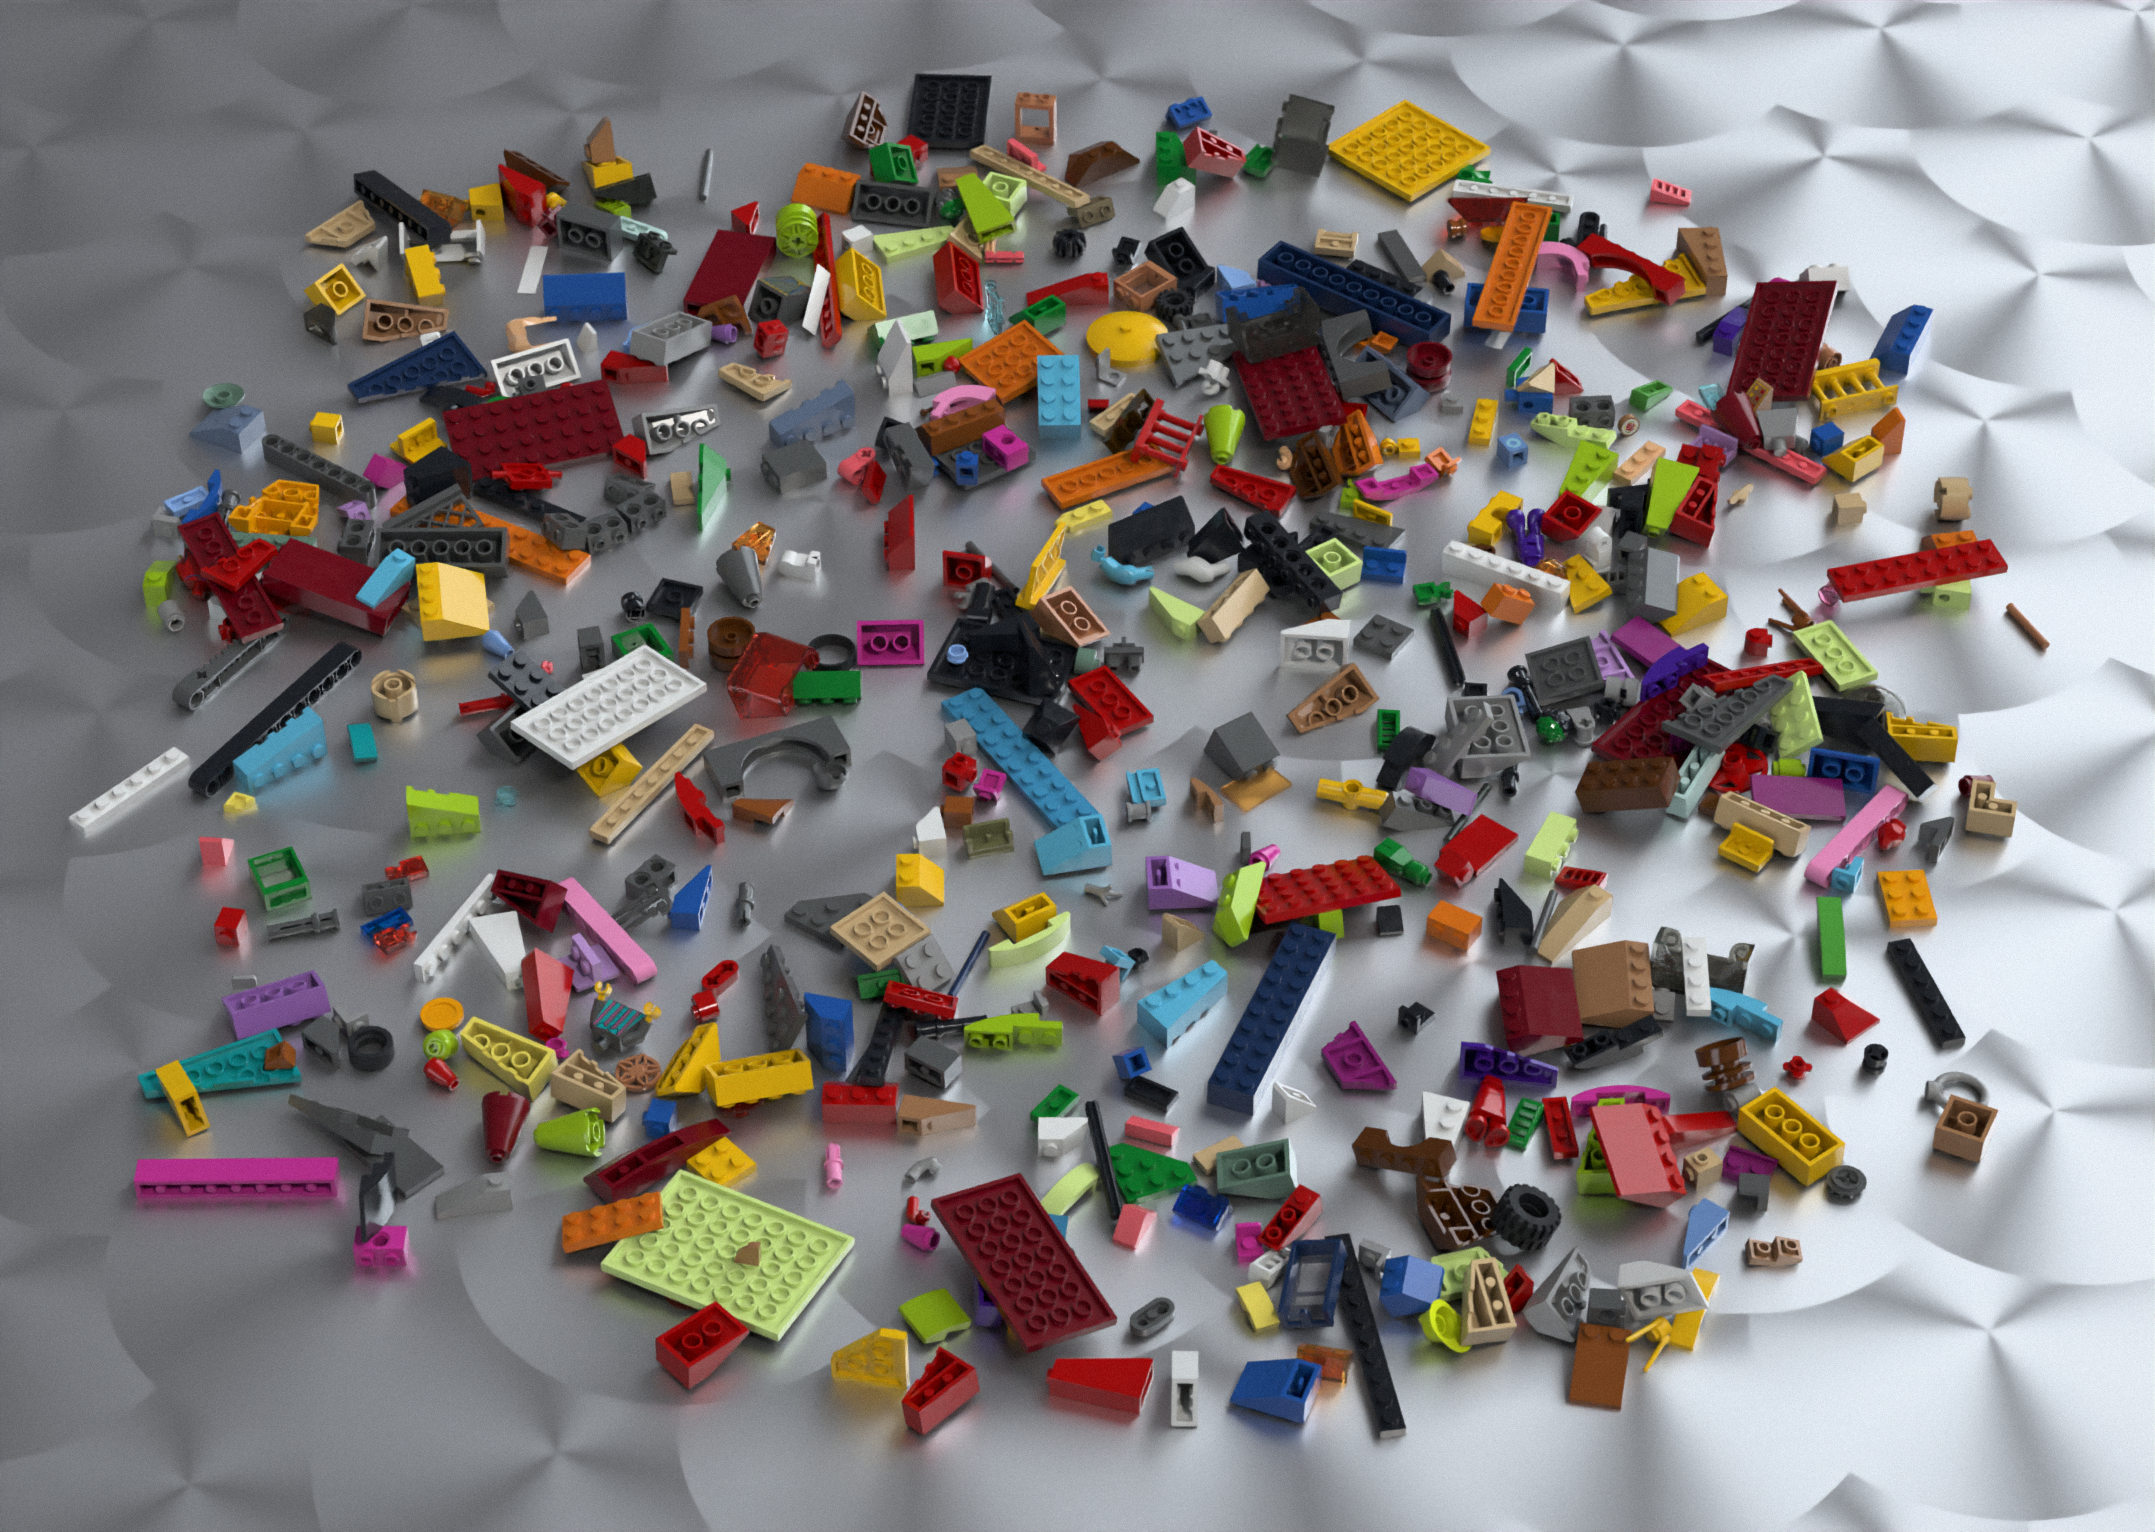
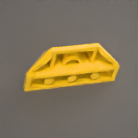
M715 1022L696 1026L692 1031V1036L686 1039L676 1051L655 1085L656 1093L659 1096L684 1097L693 1094L698 1095L706 1088L704 1065L718 1063L721 1060L718 1028Z

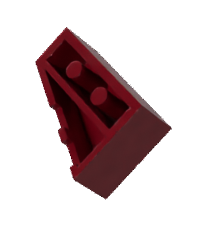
M500 869L497 870L491 888L492 893L515 908L536 926L551 933L554 931L568 890L551 880Z

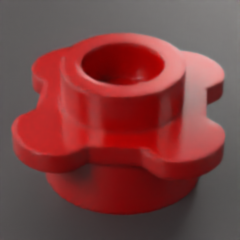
M1793 1056L1791 1061L1783 1064V1069L1787 1071V1075L1791 1079L1802 1080L1806 1077L1807 1072L1812 1071V1065L1806 1063L1800 1056Z

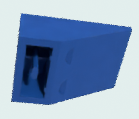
M1298 1358L1247 1362L1232 1393L1230 1402L1304 1424L1321 1387L1322 1365Z

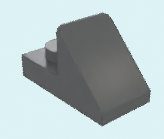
M1954 817L1928 821L1920 825L1918 840L1927 843L1926 850L1929 851L1928 861L1938 862L1952 835Z

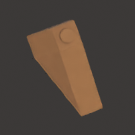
M1349 663L1343 665L1330 675L1286 716L1300 734L1364 712L1380 698L1356 664Z

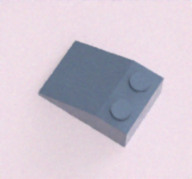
M248 405L213 409L189 432V435L242 454L266 431L263 410Z

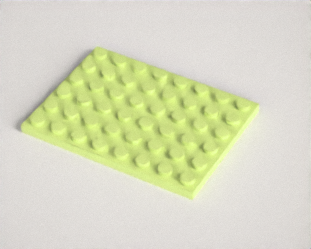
M680 1169L660 1192L663 1204L664 1228L621 1239L601 1262V1270L698 1310H702L714 1301H717L747 1329L778 1342L854 1246V1237ZM749 1242H761L760 1265L734 1263L737 1250L748 1245Z

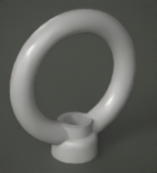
M1947 1072L1938 1076L1934 1081L1927 1080L1925 1100H1935L1943 1109L1948 1102L1943 1096V1085L1952 1081L1963 1082L1974 1087L1980 1095L1979 1104L1988 1106L1990 1103V1093L1985 1084L1975 1076L1964 1072Z

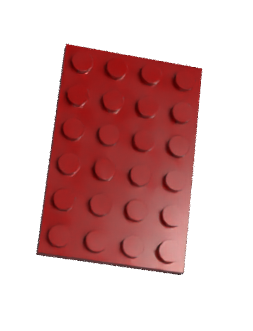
M1361 855L1354 860H1337L1334 864H1317L1309 869H1293L1289 873L1269 874L1262 879L1255 912L1265 924L1401 897V888L1372 856Z

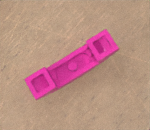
M1429 463L1410 467L1408 475L1381 482L1371 477L1355 481V486L1369 499L1391 500L1413 494L1427 487L1439 478V474Z
M1633 1085L1604 1086L1590 1089L1571 1097V1118L1590 1117L1589 1108L1598 1106L1599 1099L1624 1098L1625 1104L1644 1103L1657 1106L1661 1115H1669L1670 1094L1648 1087Z

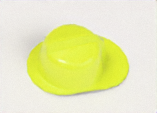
M1437 1299L1433 1301L1430 1309L1419 1316L1418 1321L1421 1323L1423 1332L1430 1341L1445 1343L1450 1349L1458 1353H1464L1472 1346H1460L1462 1317L1444 1300Z

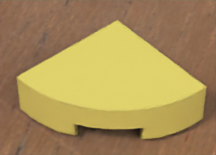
M234 791L223 805L224 812L237 813L245 811L256 803L255 797Z

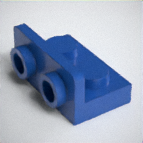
M1201 96L1189 98L1180 104H1172L1169 106L1165 118L1166 120L1172 119L1177 130L1209 120L1213 114Z
M1364 546L1360 579L1403 584L1407 551Z

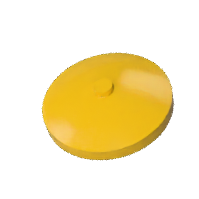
M1136 311L1113 312L1098 318L1089 326L1086 334V345L1094 358H1097L1104 349L1110 348L1111 366L1124 368L1139 367L1150 364L1161 357L1154 339L1156 334L1168 333L1160 320L1151 315Z

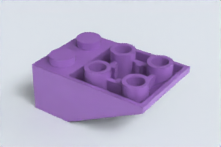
M1171 856L1146 857L1145 877L1148 910L1218 906L1215 871Z

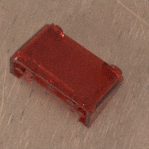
M767 632L755 633L727 679V691L740 719L787 717L794 705V696L789 690L790 685L803 664L806 669L810 670L815 669L820 661L819 654L815 648Z

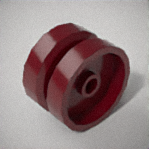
M1430 341L1413 345L1407 352L1406 374L1428 393L1445 389L1451 381L1453 357L1451 350L1445 345Z

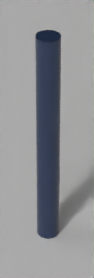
M982 931L947 995L958 996L990 938L988 931Z

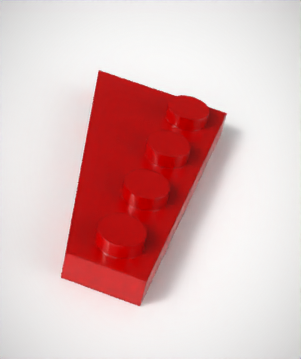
M1220 464L1217 465L1210 475L1211 484L1264 511L1268 510L1278 518H1280L1296 494V486Z

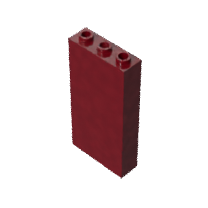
M718 229L683 299L684 313L698 317V312L702 306L736 294L747 316L757 279L766 277L776 257V237Z
M290 538L285 545H281L277 557L271 559L269 568L264 569L260 577V581L263 582L262 588L266 593L382 636L386 634L401 612V607L409 600L412 582L408 581L373 609L357 600L356 595L376 569Z

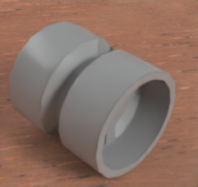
M1607 676L1605 697L1613 698L1616 704L1622 703L1625 707H1634L1637 699L1638 679L1625 678L1624 681H1621L1620 677ZM1620 688L1626 689L1627 695H1620Z

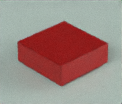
M1088 399L1089 411H1105L1109 408V399Z

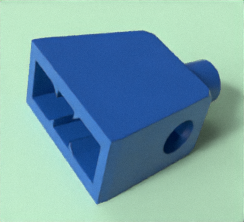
M1530 376L1516 379V388ZM1516 388L1504 390V401L1516 402L1518 412L1528 414L1546 412L1552 414V393L1518 392Z

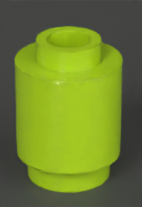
M1778 759V761H1772L1771 774L1775 776L1805 777L1806 766L1801 764V759Z

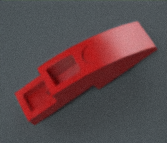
M679 771L676 772L675 790L677 806L687 827L696 837L705 833L716 845L725 842V825L705 805L707 799L704 792L698 790L689 778H685Z

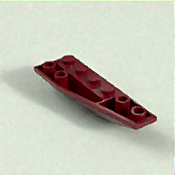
M717 1118L679 1129L646 1145L622 1153L583 1177V1181L608 1204L615 1203L621 1199H630L685 1165L688 1159L721 1138L732 1136V1131Z

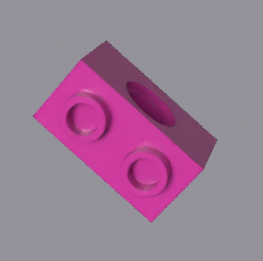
M1004 425L982 434L983 451L1007 472L1028 463V445Z
M356 1226L353 1244L355 1266H406L410 1245L407 1226H383L366 1243L361 1241V1226Z

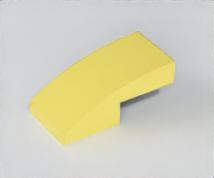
M1260 1281L1235 1289L1243 1312H1247L1255 1333L1279 1326L1280 1320Z

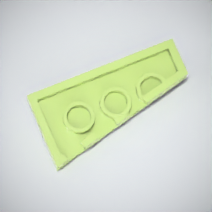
M950 225L874 235L873 246L886 263L889 264L942 248L948 242L946 239L954 228Z

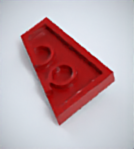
M258 538L239 548L235 555L227 559L222 557L217 560L218 564L210 568L206 566L200 569L201 576L236 593L278 553L277 546Z

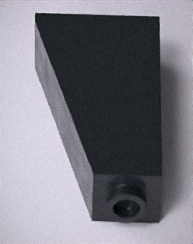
M1812 696L1822 735L1872 751L1856 732L1872 717L1882 725L1885 704Z

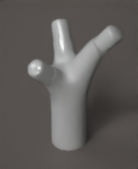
M1087 883L1084 887V892L1099 896L1104 905H1108L1106 896L1122 897L1123 895L1122 892L1110 890L1113 888L1111 884L1106 887H1100Z

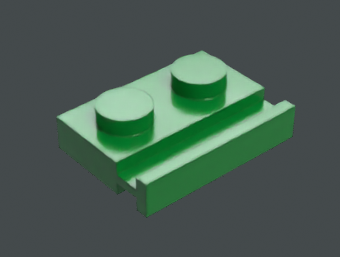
M1256 144L1245 156L1246 163L1240 170L1246 169L1247 173L1264 178L1282 159V151L1267 146L1262 148L1260 144Z

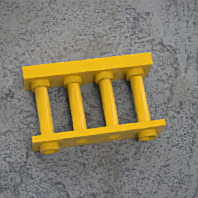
M1877 358L1816 371L1811 394H1814L1819 400L1818 418L1824 420L1896 404L1899 387L1897 385L1884 386L1878 378L1880 362ZM1871 381L1876 389L1866 391L1861 383ZM1852 385L1857 393L1847 395L1842 387ZM1833 389L1838 398L1828 400L1823 391Z

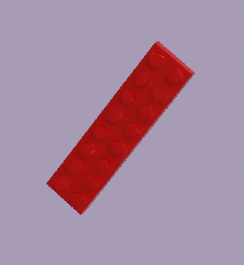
M1987 539L1827 569V577L1841 601L1847 603L2007 573L2008 565L1992 540Z

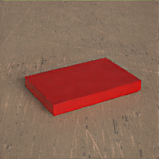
M1481 814L1439 850V857L1449 847L1470 862L1474 870L1472 875L1477 877L1518 841L1519 834Z

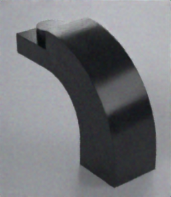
M1413 726L1404 728L1393 739L1382 758L1385 762L1376 782L1398 791L1411 763L1419 755L1424 757L1432 749L1437 737Z

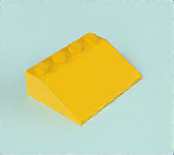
M439 562L416 564L423 641L484 635L490 630L484 574Z

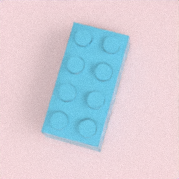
M1038 355L1039 439H1081L1079 355Z

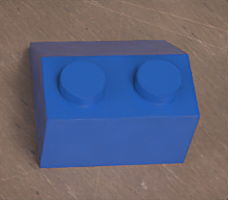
M1411 1255L1386 1259L1379 1299L1392 1318L1427 1311L1430 1309L1433 1301L1440 1299L1445 1270L1442 1266Z

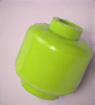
M440 1029L428 1034L423 1041L422 1047L425 1056L429 1060L436 1057L446 1061L455 1056L459 1043L453 1032Z

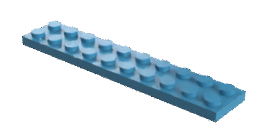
M975 687L941 702V709L953 722L963 718L966 719L977 734V748L1001 773L1006 774V779L1053 830L1078 817L1100 814L1026 735L1022 734L1023 731L983 689Z

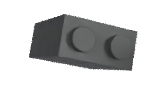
M808 439L762 454L761 471L764 476L767 475L772 487H776L780 494L827 479L826 462Z

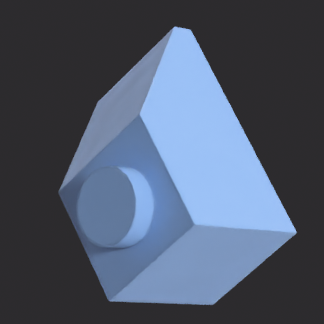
M1217 265V283L1222 291L1257 287L1255 280L1250 277L1247 271Z

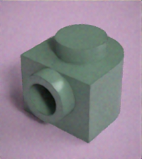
M1079 647L1075 660V674L1082 675L1099 668L1100 660L1096 659V650Z

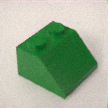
M886 142L869 150L875 182L908 186L919 183L910 146Z

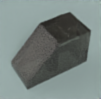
M320 303L303 314L306 331L333 346L337 345V315L333 308Z

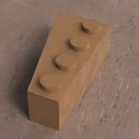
M1678 228L1676 248L1679 252L1681 251L1686 255L1706 286L1705 296L1726 295L1728 275L1719 228Z

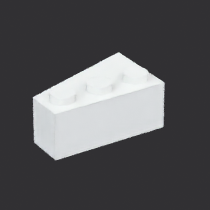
M1422 1091L1421 1116L1423 1140L1425 1141L1429 1137L1451 1140L1457 1155L1465 1134L1464 1127L1470 1112V1102Z

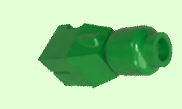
M1387 837L1374 848L1373 858L1388 873L1401 877L1405 875L1408 880L1416 885H1427L1430 882L1432 873L1429 872V868L1419 861L1413 860L1414 857L1404 846Z

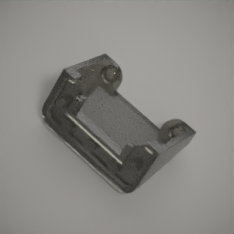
M1661 926L1653 942L1650 958L1652 988H1667L1670 992L1685 996L1681 950L1682 935L1673 928ZM1747 943L1734 944L1731 947L1728 958L1707 954L1709 986L1743 994L1754 956L1755 945Z

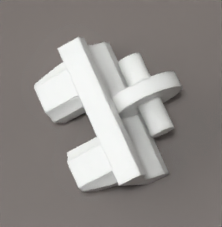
M1210 359L1206 369L1200 367L1198 372L1206 378L1201 386L1202 391L1212 396L1219 391L1220 384L1229 388L1230 382L1226 378L1230 369L1224 367L1220 362Z

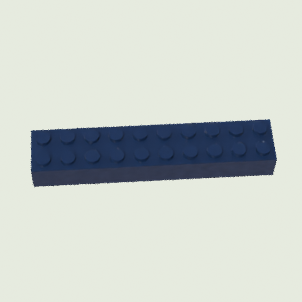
M1280 240L1258 259L1257 280H1264L1265 283L1272 286L1295 283L1299 286L1300 299L1339 316L1366 309L1372 330L1378 333L1382 331L1398 338L1399 342L1410 347L1420 342L1440 343L1450 334V313Z
M1291 922L1207 1083V1103L1254 1116L1336 954L1335 933Z

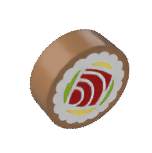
M1627 414L1621 417L1617 427L1624 436H1630L1638 431L1640 422L1634 415Z

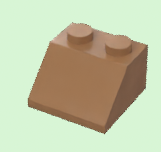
M603 117L587 137V144H584L585 156L592 163L616 160L611 121L608 117Z

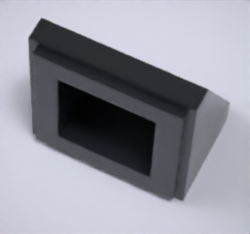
M1400 905L1377 907L1376 921L1380 936L1404 933Z

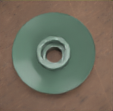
M231 383L213 385L202 394L203 402L213 408L232 407L240 403L244 398V390L240 386Z

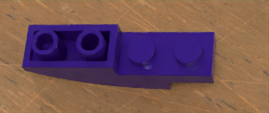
M1701 643L1688 650L1679 646L1663 655L1645 674L1641 682L1640 701L1644 702L1669 689H1673L1678 686L1679 677L1706 665L1709 647L1705 643Z

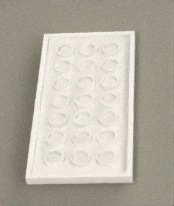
M644 644L510 722L511 729L574 770L707 691V684Z

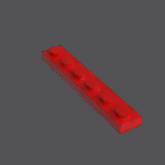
M1804 658L1702 675L1701 684L1709 687L1715 693H1722L1724 690H1738L1741 687L1747 686L1752 687L1754 682L1773 674L1786 679L1802 670L1806 673L1807 678H1811L1813 675L1823 674L1824 665L1812 658Z

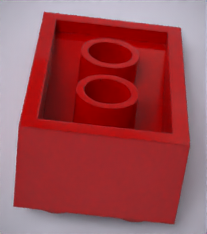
M498 165L503 202L518 222L534 228L543 218L541 214L547 209L545 184L504 165Z
M714 1301L655 1338L656 1360L690 1389L715 1371L749 1334V1329L717 1301Z

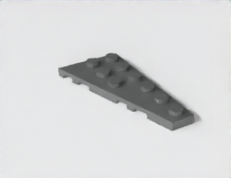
M1268 316L1156 334L1154 340L1176 389L1183 382L1195 379L1199 375L1200 367L1206 369L1210 359L1224 364L1231 360V353L1241 348L1257 347L1274 338L1276 331Z
M1775 674L1754 682L1751 688L1735 690L1734 695L1730 697L1724 695L1698 706L1697 711L1690 714L1684 712L1678 715V719L1672 722L1670 720L1663 721L1661 730L1720 755L1792 691L1793 682Z
M770 945L767 952L762 954L760 966L763 967L762 984L765 986L763 998L767 1005L765 1017L768 1018L767 1035L770 1036V1053L791 1049L809 1017L807 1012L802 1011L804 1004L802 1001H798V989L793 977L787 975L790 970L787 966H784L785 958L780 946Z

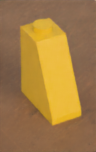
M175 1060L156 1069L155 1072L162 1090L187 1137L211 1127L197 1090L179 1061Z

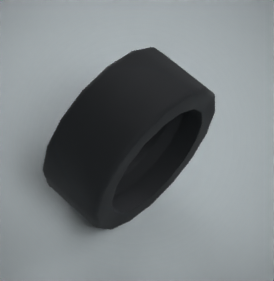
M367 1026L360 1028L352 1033L347 1042L351 1064L362 1071L381 1070L394 1059L395 1048L392 1034L382 1027ZM370 1043H379L385 1046L382 1050L373 1054L358 1052L360 1047Z

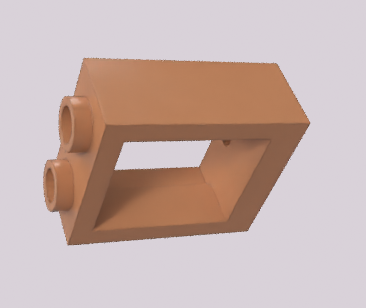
M1018 92L1015 101V140L1020 143L1054 145L1057 136V96ZM1022 108L1049 110V127L1022 125Z
M1148 260L1114 279V297L1135 311L1144 313L1156 306L1157 295L1160 292L1164 293L1165 289L1170 291V288L1177 290V278ZM1146 282L1155 287L1143 295L1133 290Z

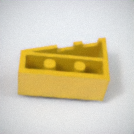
M428 244L404 249L406 276H410L411 281H409V284L413 287L417 305L427 307L443 305V296H446L444 284L439 282L441 280L440 270L434 266L436 264L434 252H430Z

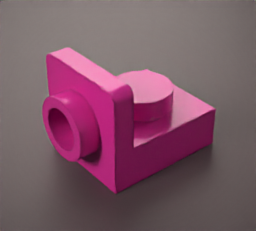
M1260 1222L1237 1223L1235 1225L1238 1263L1253 1262L1264 1254L1262 1244L1257 1241L1261 1234Z

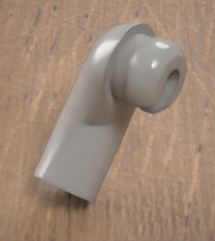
M931 1156L916 1162L907 1171L905 1178L908 1182L914 1183L927 1169L932 1174H935L941 1169L942 1165L937 1161L936 1157Z

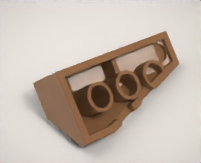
M367 298L365 301L362 339L385 342L445 331L447 329L449 309Z

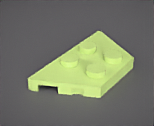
M1479 1246L1432 1257L1431 1263L1442 1266L1445 1270L1440 1299L1446 1302L1462 1298L1463 1275L1471 1260L1492 1258L1489 1253ZM1497 1260L1502 1280H1504L1509 1273L1503 1269V1264Z

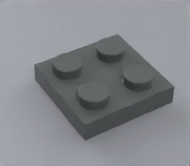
M1376 614L1354 637L1353 645L1392 661L1414 637V629Z

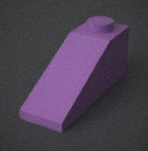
M1411 767L1404 785L1405 790L1420 798L1467 816H1471L1478 795L1429 768Z

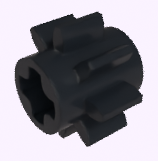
M1602 698L1599 703H1594L1593 718H1598L1599 723L1602 725H1612L1615 720L1620 719L1621 704H1616L1613 698Z

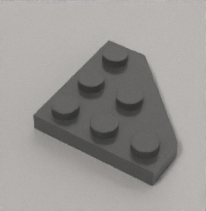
M866 893L798 901L784 914V920L841 950L845 945L830 934V926L874 897Z

